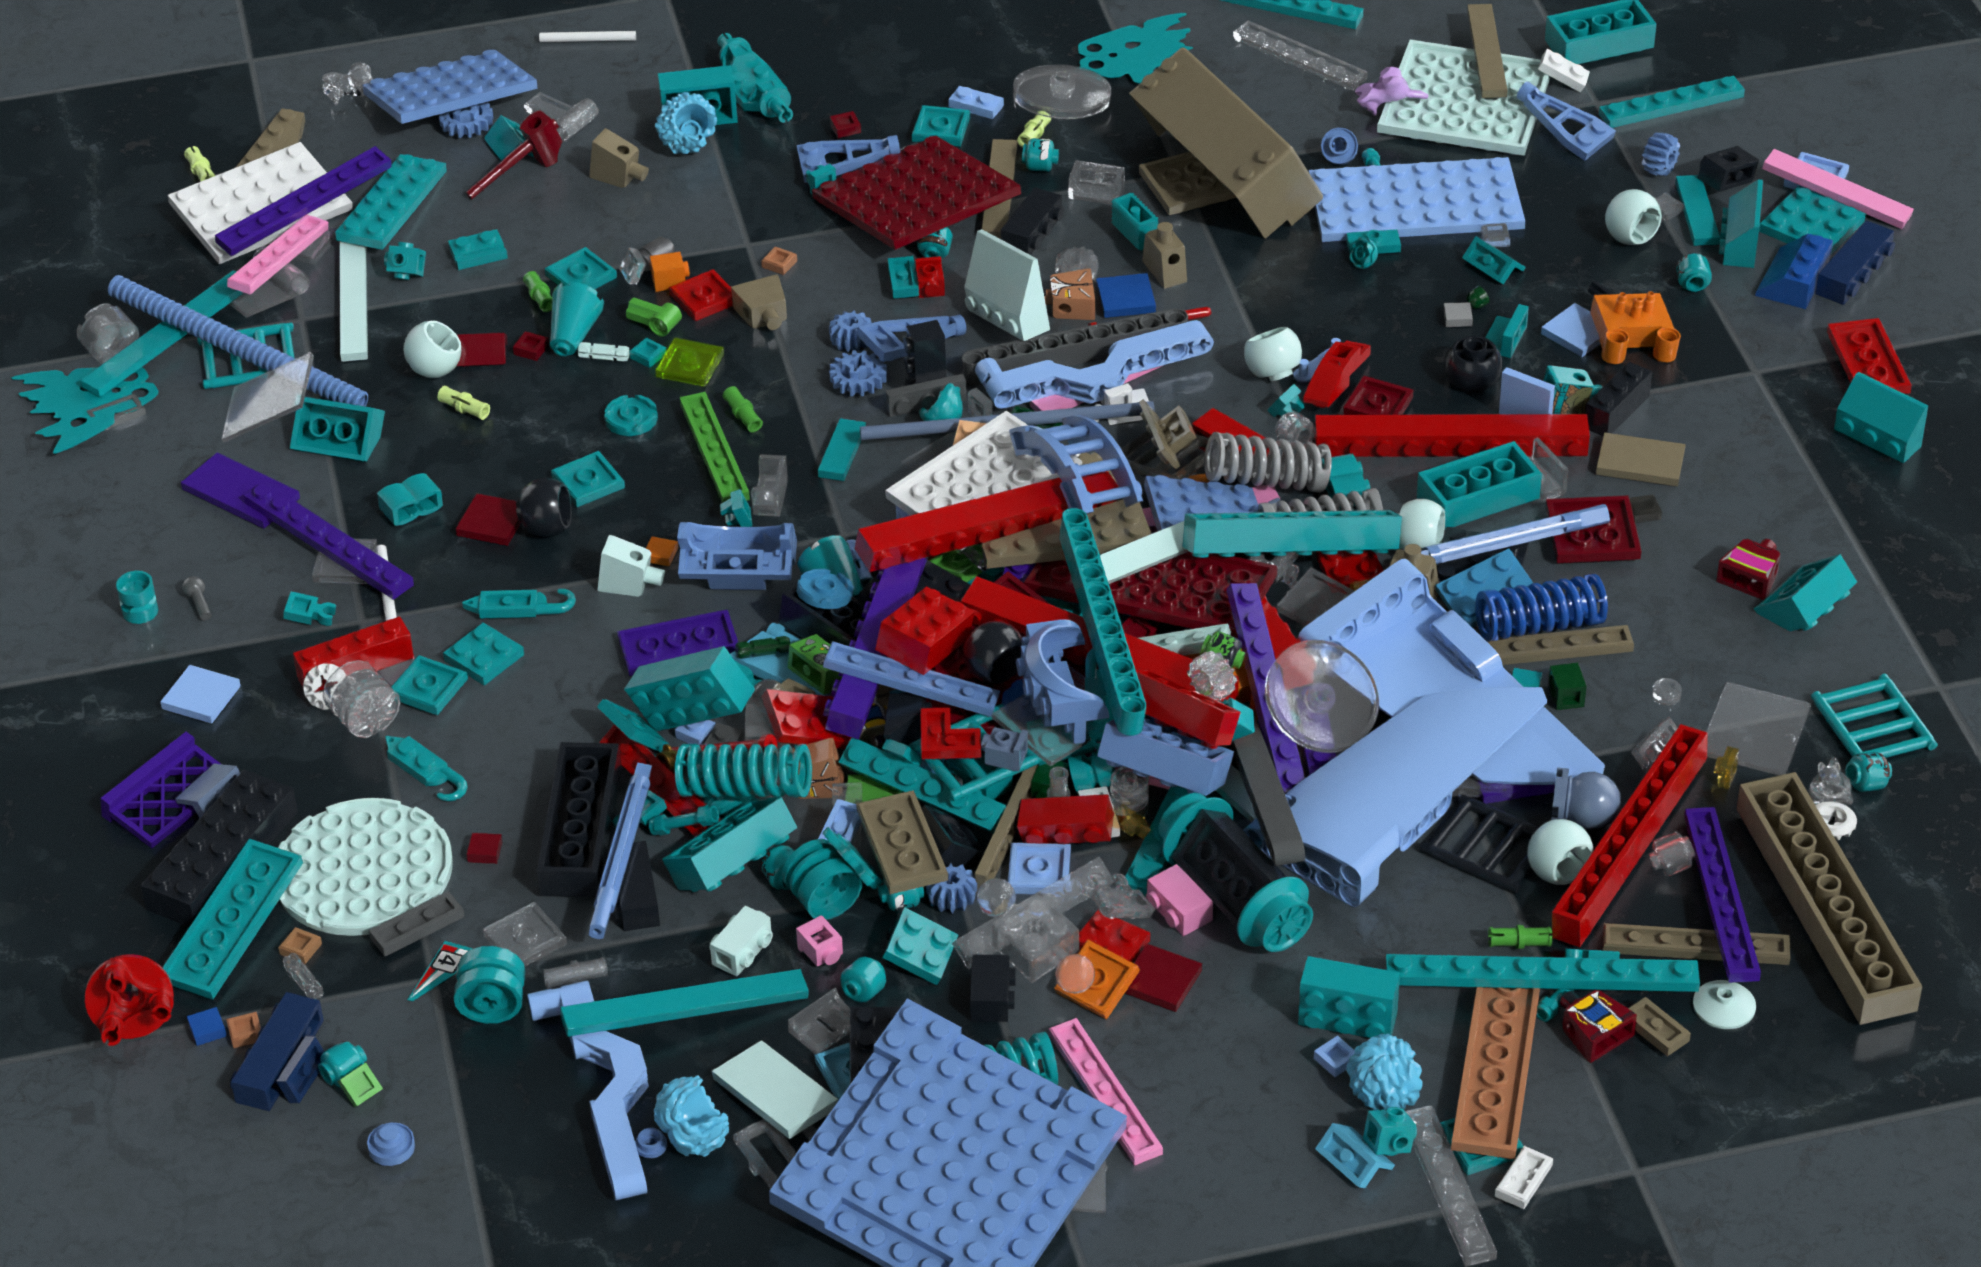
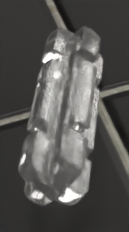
M296 953L285 956L283 958L284 968L291 974V977L301 990L305 991V995L313 999L322 997L324 994L322 985L318 980H315V976L301 962L300 957Z

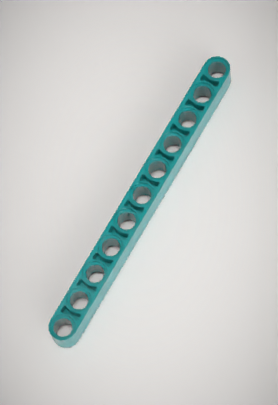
M1070 508L1062 513L1059 539L1116 727L1122 734L1129 736L1138 735L1142 732L1146 712L1145 698L1088 516L1081 509Z

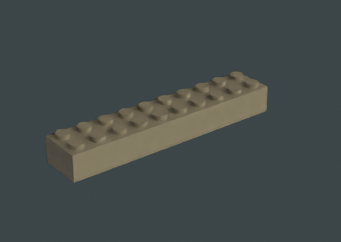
M1793 772L1740 784L1737 811L1858 1023L1861 1025L1917 1012L1922 991L1920 981L1797 773Z

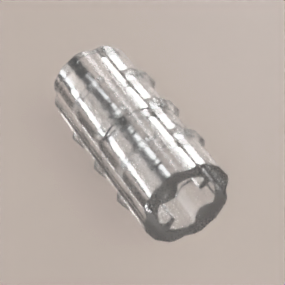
M582 99L556 120L559 125L557 131L563 142L576 135L579 130L583 129L585 125L591 123L598 116V108L591 99Z

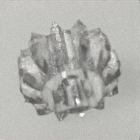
M1073 246L1072 249L1064 248L1063 252L1057 253L1056 274L1091 268L1092 280L1096 279L1098 260L1093 250H1086L1085 246L1081 248Z
M1212 650L1205 652L1193 659V662L1189 664L1190 670L1187 674L1192 679L1189 684L1193 685L1197 692L1214 700L1221 701L1235 690V683L1238 681L1233 675L1235 669L1230 667L1229 659L1224 660L1220 652L1216 654Z

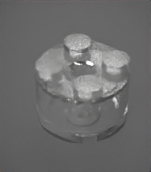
M101 304L94 307L84 316L86 319L82 326L79 324L77 328L78 340L96 361L104 364L139 338L137 326L117 305L115 307L110 304Z

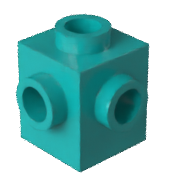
M398 242V246L389 245V251L385 253L384 265L387 267L386 271L393 273L394 278L409 280L410 276L423 277L426 251L413 248L414 244L407 242Z
M1390 1107L1387 1110L1368 1111L1363 1139L1376 1155L1395 1156L1398 1153H1411L1413 1140L1417 1135V1127L1403 1108Z

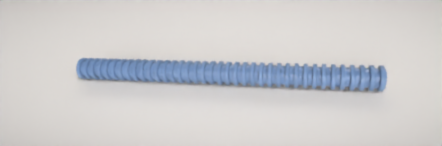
M121 275L115 276L109 283L108 294L111 297L129 304L138 310H142V312L148 313L157 319H161L163 322L174 325V327L180 328L182 331H187L188 334H192L201 340L207 341V343L220 347V349L226 350L228 353L239 356L241 359L266 369V371L272 372L275 375H279V377L285 378L287 381H292L293 384L306 388V390L312 391L314 394H319V396L334 402L365 407L368 403V393L366 391H361L360 388L334 378L326 372L307 365L298 359H294L292 356L267 346V344L261 343L258 340H254V338L248 337L246 334H241V332L212 318H208L199 312H195L193 309L182 306V304L176 303L174 300H169V298L130 281Z

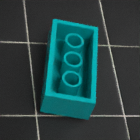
M1620 0L1547 16L1545 41L1554 53H1559L1565 59L1575 64H1581L1654 48L1656 22L1639 0Z
M1513 441L1418 472L1416 498L1434 501L1445 510L1446 530L1447 527H1455L1539 499L1542 473L1517 443Z
M722 646L639 666L624 690L655 731H661L740 713L752 696L755 688L727 649Z
M782 797L751 799L662 860L678 890H691V892L706 890V892H709L722 885L721 880L726 876H733L745 869L744 864L748 861H755L765 856L767 853L766 849L770 846H776L787 841L790 838L788 834L797 829V826Z

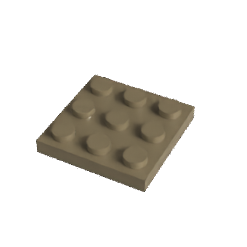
M1190 152L1139 165V174L1168 215L1179 214L1184 211L1237 198Z

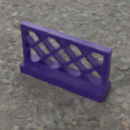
M185 732L101 797L102 817L109 822L117 821L146 845L153 848L196 814L193 805L178 804L176 800H165V792H183L192 784L186 783V775H202L214 763H221L195 744L194 737ZM196 756L204 762V767H186V763ZM170 775H182V783L165 784V779ZM148 792H161V800L143 801L144 796ZM161 808V817H143V809ZM165 808H182V813L178 816L164 817ZM127 809H140V817L127 818L122 813ZM143 825H161V830L150 836L143 830Z

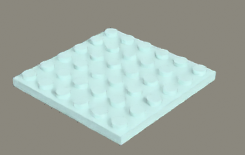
M1409 40L1399 67L1401 75L1406 80L1410 90H1421L1429 96L1427 99L1405 97L1398 101L1386 102L1377 125V132L1524 156L1537 118L1516 97L1517 93L1527 81L1536 86L1539 91L1545 93L1551 76L1538 70L1540 59L1501 54L1507 84V97L1482 98L1474 49Z

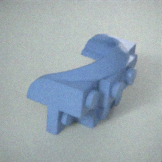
M680 522L677 536L680 546L679 579H707L710 589L766 590V580H791L792 565H795L797 548V538L793 523L766 527H724L692 522Z
M1070 620L1026 624V637L1021 639V658L1016 659L1018 675L1024 677L1025 696H1030L1036 716L1041 715L1044 727L1064 724L1065 732L1071 733L1074 744L1086 742V721L1109 718V712L1105 702L1099 696L1075 687L1067 661H1061L1063 649L1085 645L1082 631L1075 622Z

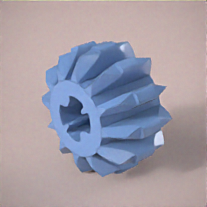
M1654 133L1648 139L1647 145L1644 146L1642 165L1644 170L1650 174L1667 176L1670 171L1674 170V165L1677 163V158L1680 155V152H1678L1680 143H1678L1677 138L1670 134Z
M855 310L851 313L843 311L842 315H835L834 320L830 321L829 325L832 345L837 346L838 350L846 349L847 352L850 350L859 352L860 347L868 348L857 336L858 326L872 323L871 318L866 317L865 313L856 314Z
M950 862L949 866L946 867L948 881L926 886V894H928L931 906H938L940 912L950 909L953 914L955 909L959 908L965 911L967 905L974 903L977 882L972 870H965L963 864L953 867Z

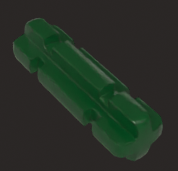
M780 636L775 639L752 640L750 643L746 641L738 642L735 644V653L737 657L743 659L750 658L751 655L757 657L776 654V651H779V653L789 652L790 639L786 636Z

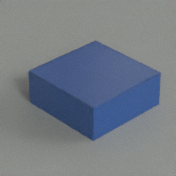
M217 1007L187 1016L188 1025L196 1046L227 1037Z

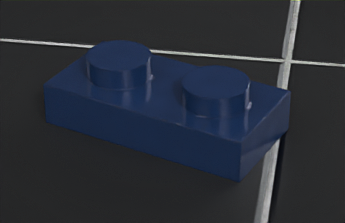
M316 1036L304 1037L276 1080L289 1103H300L319 1074L318 1064L321 1063L320 1058L325 1051Z

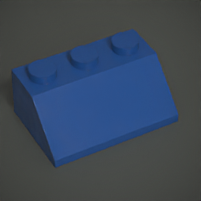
M1806 234L1780 247L1755 296L1806 309L1816 291L1818 274L1830 261L1833 240L1819 235Z

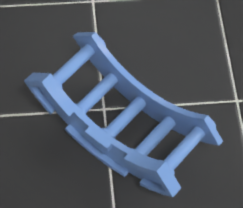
M1073 415L1063 418V425L1042 429L1038 426L1026 425L1009 430L1016 456L1041 457V462L1051 474H1058L1062 480L1060 489L1069 509L1078 508L1086 512V514L1094 512L1093 504L1123 498L1125 506L1130 507L1143 501L1141 497L1142 487L1136 481L1124 453L1110 433L1095 420L1082 415ZM1068 440L1069 445L1064 446L1059 441ZM1095 451L1103 461L1078 465L1077 463L1074 464L1070 456ZM1111 470L1119 486L1114 489L1090 493L1085 487L1082 476Z

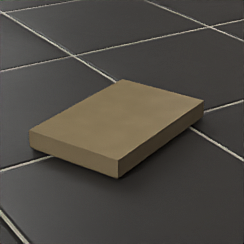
M1604 433L1596 475L1678 486L1686 444Z

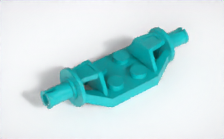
M725 33V36L721 34L717 40L718 45L721 47L719 58L723 66H732L736 102L743 111H760L766 117H778L779 121L785 123V119L787 122L790 121L793 117V111L789 108L791 96L787 87L769 65L751 50L750 44L744 38H732L729 33Z

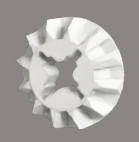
M333 664L315 666L308 672L303 683L304 694L313 706L323 710L334 709L340 706L347 699L350 691L348 676L340 667ZM321 675H323L328 683L338 681V684L331 688L332 698L325 691L315 692L322 685Z
M1822 802L1815 805L1831 833L1838 841L1842 836L1850 837L1852 831L1856 829V815L1846 805L1838 802ZM1833 817H1835L1836 822L1834 823V825L1828 824V822L1832 820Z

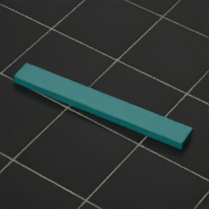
M233 270L184 306L208 318L216 314L244 293L227 287L228 278L236 273V271ZM162 321L81 379L82 387L101 397L187 335V331H182L180 328Z
M801 969L563 1006L560 1007V1016L567 1037L806 999L808 998L809 990Z

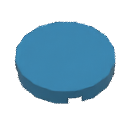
M813 569L804 572L800 580L798 579L796 592L800 599L811 606L823 609H837L851 602L854 586L851 580L844 574L837 573L836 576L830 574L831 570Z

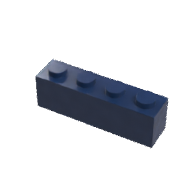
M1866 220L1819 272L1815 294L1841 305H1844L1850 297H1855L1859 287L1863 283L1866 284L1872 272L1881 267L1883 260L1887 256L1890 257L1895 248V242H1893L1894 231Z
M286 992L280 1003L275 1004L269 1021L261 1027L258 1039L253 1047L247 1050L244 1062L231 1077L230 1087L233 1089L235 1103L270 1112L282 1092L276 1080L304 1037L315 1036L324 1021L320 1000Z

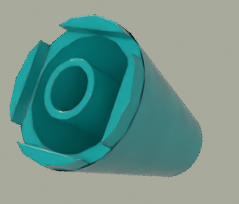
M570 282L569 286H562L561 283L554 289L552 295L550 347L557 355L568 356L574 354L603 311V298L600 301L597 297L598 292L585 284Z
M828 536L818 540L820 545L813 550L810 546L805 549L797 563L801 574L813 569L831 570L830 574L836 576L837 573L844 574L851 580L854 586L852 596L858 599L859 592L863 587L849 544L843 537Z

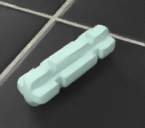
M581 342L578 347V356L580 358H590L592 356V359L614 361V358H617V361L626 362L629 359V347L618 346V348H615V345L594 343L591 346V343Z

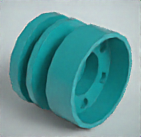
M816 839L801 845L790 855L782 870L783 882L814 919L822 915L828 920L843 914L854 904L862 889V880L855 870L826 839Z

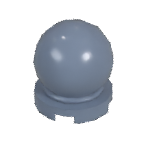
M1557 767L1552 815L1558 817H1551V820L1569 819L1587 830L1601 829L1611 824L1618 816L1621 807V795L1615 782L1608 776L1595 771L1582 772L1574 778L1571 775L1568 777V768Z

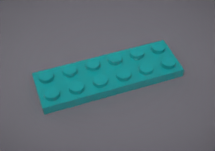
M400 154L391 165V168L383 174L335 232L336 241L383 250L447 172L446 163L438 162L434 159L413 157L409 154Z
M252 839L247 841L163 966L172 982V986L212 1000L215 998L302 866L303 860L301 855Z

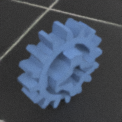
M480 103L439 115L440 126L443 127V131H449L450 136L458 134L459 138H462L463 135L471 138L473 133L481 135V130L488 131V125H493V111L489 103Z
M853 350L852 355L842 353V359L836 357L834 359L835 364H830V382L833 383L834 389L840 388V393L842 394L847 391L850 392V396H854L855 393L864 396L866 391L873 394L874 388L881 389L882 383L887 381V365L880 358L876 359L875 353L867 355L866 350H863L862 353H857L856 350Z

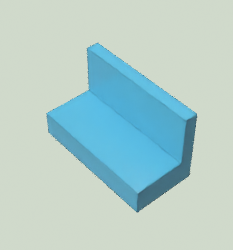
M1332 1123L1315 1148L1359 1188H1366L1379 1168L1392 1170L1395 1166L1386 1156L1376 1155L1364 1141L1363 1136L1350 1126Z

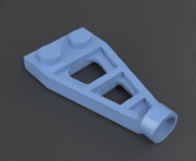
M1528 81L1521 86L1516 97L1524 103L1528 110L1565 148L1584 161L1614 138L1616 130L1599 118L1539 91L1536 86ZM1548 106L1561 112V114L1552 119L1543 109ZM1567 119H1572L1583 124L1584 127L1575 135H1572L1561 124Z
M897 135L887 136V138L880 140L818 141L797 145L804 183H807V170L812 172L817 170L819 165H828L825 160L827 153L842 152L847 155L846 160L832 165L836 168V176L862 168L865 164L879 161L888 154L900 153ZM852 151L872 152L857 158H853Z
M961 315L879 321L858 326L857 336L883 362L893 361L906 357L908 354L905 351L904 344L892 332L907 331L906 326L938 320L946 339L950 336L964 335L966 333V322Z

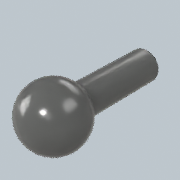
M190 576L183 582V592L186 596L193 599L201 620H209L212 615L203 596L205 591L204 581L200 577Z

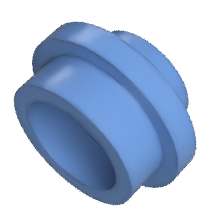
M656 1128L642 1130L635 1140L638 1154L645 1158H656L662 1155L667 1148L666 1137Z

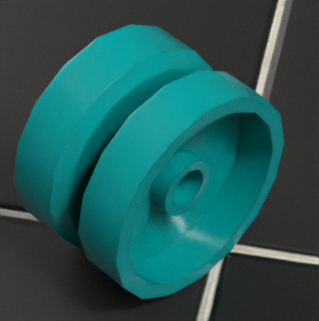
M481 946L471 949L462 955L457 965V982L454 990V1003L459 1012L465 1017L481 1023H500L510 1020L517 1015L522 1006V988L525 981V966L519 956L508 949L496 946Z

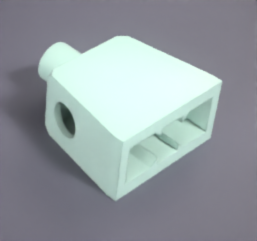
M609 535L601 554L597 591L639 597L642 595L646 583L657 586L662 585L665 570L650 566V550Z

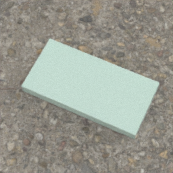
M762 1040L712 1071L713 1079L789 1139L827 1116L838 1102L835 1096Z

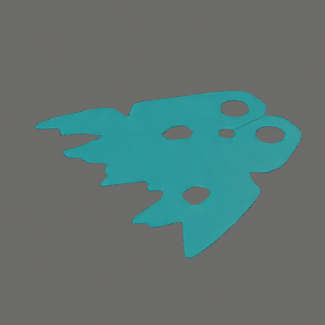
M1176 13L1149 19L1144 22L1143 28L1129 25L1082 41L1078 45L1079 54L1085 56V58L1080 60L1081 70L1107 78L1122 77L1125 74H1129L1135 83H1141L1146 75L1153 73L1156 67L1161 66L1163 60L1170 58L1180 48L1193 49V47L1185 46L1184 43L1179 42L1191 31L1190 28L1166 31L1168 27L1180 23L1178 19L1187 15V13ZM1140 42L1138 47L1132 49L1125 47V43ZM1099 44L1102 46V49L1098 52H1091L1087 50V46ZM1110 53H1116L1117 56H1116V57H1110L1109 54H1110ZM1099 60L1104 63V66L1093 69L1089 67V63Z
M98 367L78 368L73 370L68 376H65L62 371L50 370L16 375L11 378L13 380H24L23 384H40L45 386L31 391L20 392L19 396L27 397L32 401H39L36 404V408L29 413L54 412V418H61L59 422L35 432V434H42L44 437L61 435L53 450V453L56 454L72 448L104 431L115 423V413H120L137 405L130 399L92 412L95 417H91L87 410L131 395L134 390L139 388L149 391L146 396L138 398L142 406L154 399L159 391L154 383L145 382L149 378L147 371L141 367L135 372L138 374L137 379L133 381L123 380L112 388H120V392L113 393L111 389L101 397L90 391L80 390L82 387L80 380ZM79 417L87 419L80 426L73 427L71 425V421Z

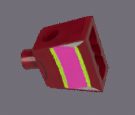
M1743 539L1719 560L1716 582L1764 600L1772 588L1779 569L1781 554L1776 550V544L1770 539H1763L1761 543Z

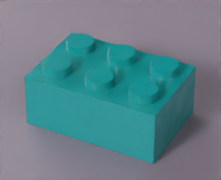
M731 65L658 73L661 109L663 105H666L667 100H671L672 97H676L678 94L688 92L691 95L695 93L700 94L705 100H708L710 105L714 106L717 116L716 125L738 123L735 82Z
M1308 956L1300 982L1298 1025L1368 1038L1378 1036L1381 1033L1392 1035L1398 1011L1400 973Z

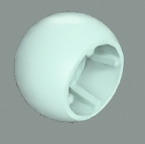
M1638 189L1626 190L1616 195L1610 202L1605 214L1606 227L1611 236L1617 241L1626 245H1640L1650 240L1658 231L1662 217L1661 209L1656 199L1649 193Z
M425 321L416 325L408 333L403 348L405 359L416 373L428 378H439L449 374L460 361L462 351L458 336L448 326L438 321Z
M1281 327L1261 333L1247 340L1244 347V357L1249 370L1259 378L1269 377L1270 381H1276L1293 374L1291 369L1300 364L1302 348L1297 335L1288 327Z
M1415 499L1403 504L1399 514L1402 516L1399 549L1404 550L1408 544H1417L1421 547V550H1424L1427 546L1442 543L1445 530V510L1436 502L1428 499Z
M1555 819L1543 824L1532 835L1528 844V859L1531 868L1541 879L1555 885H1565L1573 882L1593 853L1594 847L1590 836L1582 826L1570 820Z

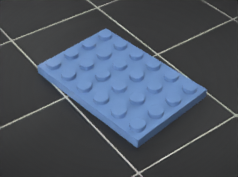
M486 50L483 54L477 56H463L460 60L454 62L443 61L438 63V66L430 68L419 67L416 71L410 73H396L393 77L387 79L376 78L371 80L370 83L362 85L363 94L401 124L538 89L537 79L496 50Z

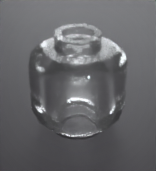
M1292 411L1282 415L1278 420L1275 434L1278 440L1284 439L1289 443L1299 441L1304 444L1313 441L1315 426L1310 419L1301 413Z
M1678 832L1654 840L1652 843L1653 852L1648 854L1654 870L1661 869L1665 876H1672L1689 869L1692 866V859L1696 858L1689 838L1687 836L1682 837Z

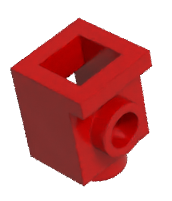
M941 256L916 258L915 267L919 298L945 296Z

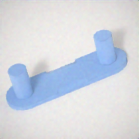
M1333 338L1331 340V346L1336 341L1341 342V340L1339 338ZM1330 348L1310 362L1307 359H1301L1299 368L1293 373L1294 379L1298 382L1311 381L1319 363Z

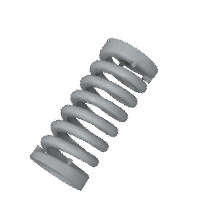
M1214 432L1208 440L1205 452V474L1207 479L1213 482H1217L1223 476L1227 483H1232L1237 477L1238 482L1245 485L1251 478L1252 484L1255 486H1260L1265 480L1269 488H1273L1278 482L1282 489H1287L1292 483L1295 490L1300 491L1306 485L1310 492L1321 493L1326 489L1331 473V452L1327 444L1316 446L1312 442L1302 444L1299 441H1292L1289 443L1284 439L1275 441L1267 437L1261 440L1257 436L1247 438L1239 434L1234 437L1229 433ZM1239 445H1241V447H1242V448H1241V451H1240V454H1239V450H1238ZM1255 446L1256 449L1253 454L1252 448ZM1267 448H1269V453H1268V455L1266 454V449H1267ZM1296 450L1297 454L1294 459V451ZM1321 457H1324V468H1323V469H1322V459H1321Z
M1371 488L1364 490L1362 495L1357 491L1349 492L1347 497L1342 493H1336L1332 499L1328 495H1321L1318 501L1310 496L1303 503L1295 498L1289 502V505L1282 500L1272 504L1267 502L1259 503L1258 511H1325V507L1327 511H1339L1340 506L1342 511H1353L1354 503L1357 510H1383L1378 490Z

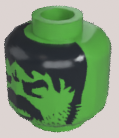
M1217 631L1212 636L1207 635L1202 645L1200 656L1203 657L1204 665L1230 673L1234 667L1240 668L1245 652L1241 651L1242 643L1238 638Z

